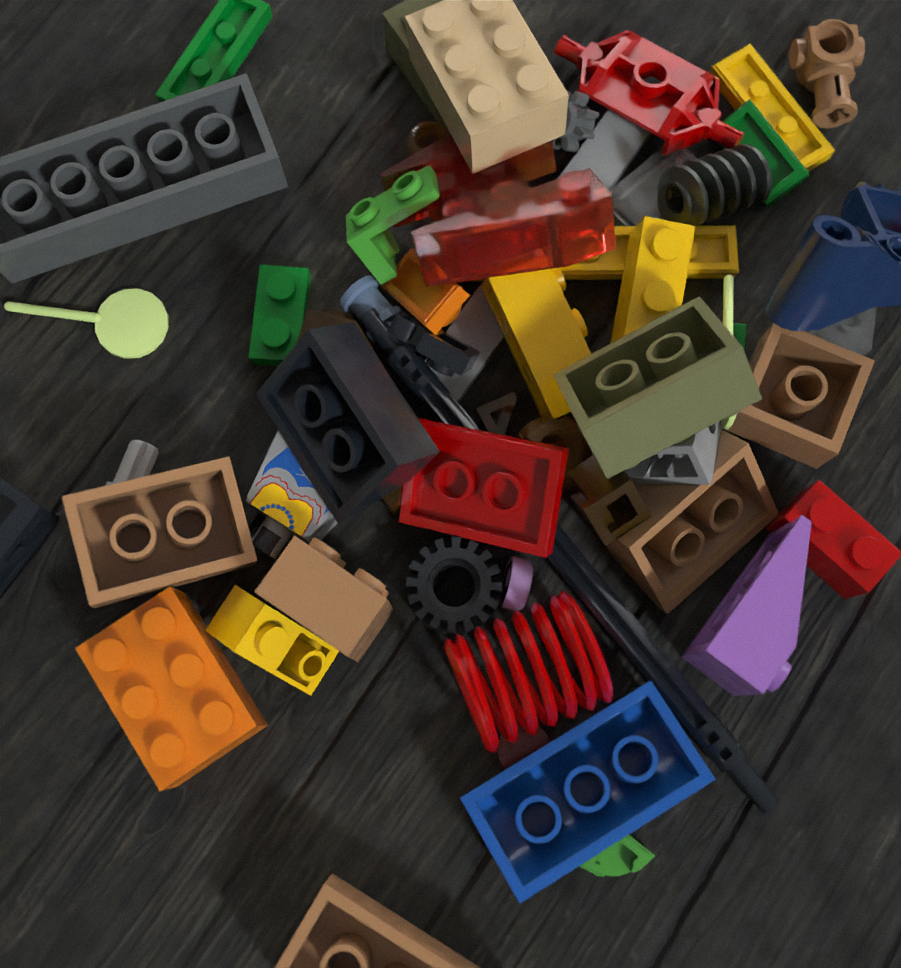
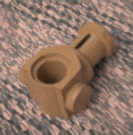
M837 19L825 20L818 26H809L802 39H793L789 51L790 68L796 69L797 81L806 87L808 91L814 93L816 108L812 111V122L820 128L838 127L850 122L857 115V104L851 99L849 84L855 77L854 67H859L862 64L865 54V41L858 34L857 24L849 25Z

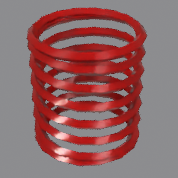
M561 591L558 596L552 595L550 607L565 644L579 668L586 697L571 675L549 618L542 605L538 603H533L531 613L544 645L556 667L565 701L543 664L536 642L523 613L515 610L512 620L530 659L544 705L521 664L502 620L496 618L493 627L508 662L523 709L503 672L483 628L477 626L474 635L499 706L467 639L457 634L455 643L449 639L445 641L444 649L484 747L490 752H496L499 746L494 721L505 740L516 743L519 736L516 720L526 733L536 735L538 729L537 716L545 725L555 727L558 720L557 709L563 716L573 719L577 712V703L589 711L594 710L597 697L603 702L611 703L613 686L601 650L578 604L570 594ZM575 624L579 632L581 633V636L591 656L598 678L588 661L585 649L583 647L582 641L575 627Z

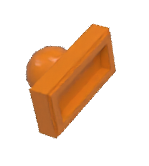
M413 248L397 264L398 276L380 285L435 335L442 327H446L457 320L462 310V304L470 296L456 282Z

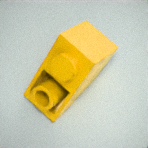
M237 585L233 587L205 630L234 653L310 696L339 652V650Z

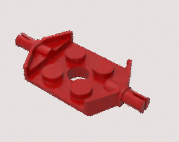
M624 31L596 44L591 42L587 47H584L563 35L556 45L555 55L577 65V69L581 70L578 92L588 94L589 98L664 139L662 155L666 156L697 144L703 138L706 140L710 138L728 149L739 145L744 132L720 121L722 114L718 110L720 79L631 31ZM654 77L661 83L650 84L643 81V79Z

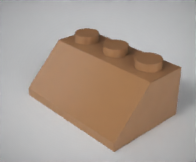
M721 430L710 485H635L652 517L606 546V548L657 607L665 614H669L779 515L749 443Z

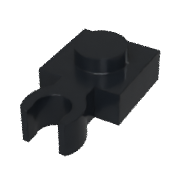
M402 312L401 315L396 313L387 331L392 336L417 347L415 351L428 357L426 364L430 368L449 377H452L454 373L461 376L471 370L480 354V351L441 329L435 335L417 318L406 312Z

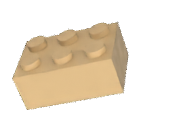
M443 0L404 16L410 60L472 174L565 135L569 94L513 0Z

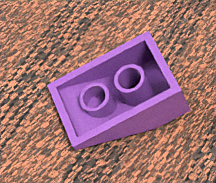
M803 515L778 528L766 537L681 656L733 696L764 694L766 690L773 692L783 683L792 666L786 661L797 644L812 523Z

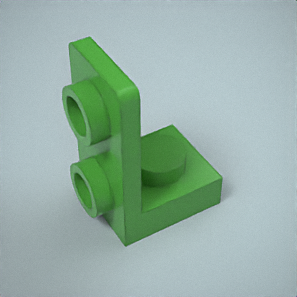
M426 166L418 172L410 171L405 173L395 181L390 189L375 198L367 197L362 199L346 215L347 243L381 285L398 276L396 254L399 253V246L388 228L439 198L437 177L431 166Z

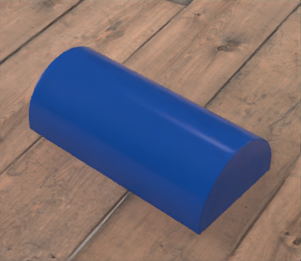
M649 681L460 799L518 902L521 903L716 779L652 681Z

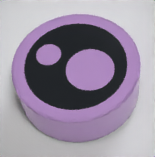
M515 556L509 558L502 581V592L499 601L501 608L520 611L524 608L533 575V564L529 559Z

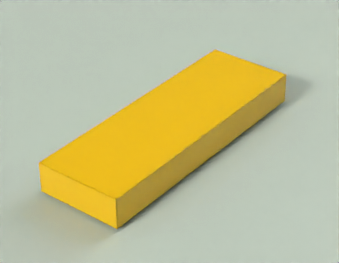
M751 44L712 66L710 74L720 79L719 90L735 111L750 99L808 172L830 159L835 149Z

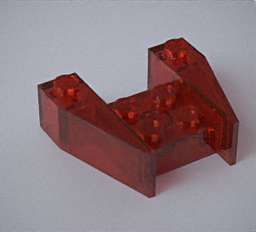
M448 134L380 174L385 192L393 186L399 177L407 172H418L426 166H431L436 173L439 198L394 225L397 228L421 219L424 227L411 231L426 287L567 267L616 249L612 194L591 168L565 173L559 179L531 188L527 181L556 171L552 140L472 174L452 135Z

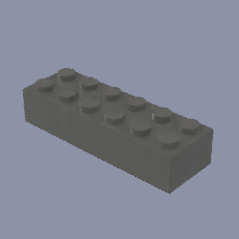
M247 73L0 157V273L13 284L287 188L288 185L279 156Z

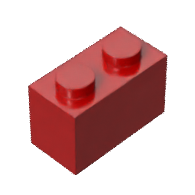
M820 480L799 492L766 528L767 531L772 533L801 515L809 519L812 523L806 565L843 599L869 593L901 557V551Z

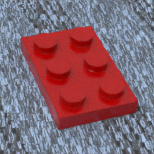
M419 418V421L440 453L410 481L403 485L399 522L544 558L552 554L569 448Z

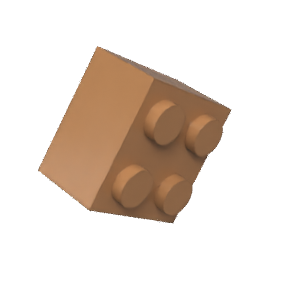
M772 323L758 340L749 361L762 399L742 409L737 414L733 425L725 430L817 469L839 454L875 361L805 331H790Z
M294 536L254 592L344 655L359 662L394 611L387 599L390 593L385 589L386 586L363 569L359 568L354 576L343 568L347 563L340 558L341 555L319 539L314 537L308 545Z

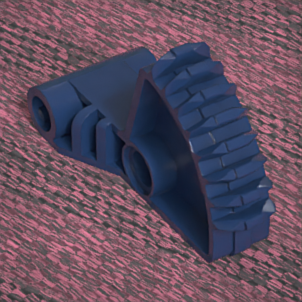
M860 181L850 190L844 200L840 218L822 215L817 216L813 220L765 305L767 317L779 327L790 331L820 330L874 307L901 306L900 189L891 191L887 190L882 184L871 187L868 183Z

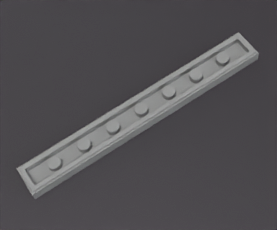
M608 109L592 131L595 135L594 139H586L523 227H585L652 133ZM484 281L462 309L457 320L446 331L451 336L480 351L472 369L461 376L454 373L452 377L433 370L458 403L505 339L481 288Z

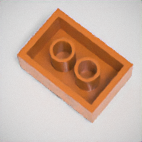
M171 586L75 648L159 791L178 787L268 726V723L217 641L205 631L207 625L187 593Z

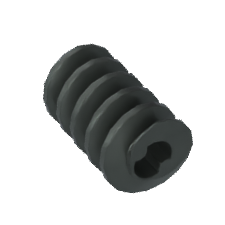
M739 144L714 154H708L697 160H690L682 165L672 166L663 172L658 182L657 204L659 212L664 220L696 226L702 224L705 220L710 221L719 218L721 214L727 215L735 212L736 209L741 210L750 207L751 204L755 205L764 202L771 193V170L762 153L748 144Z

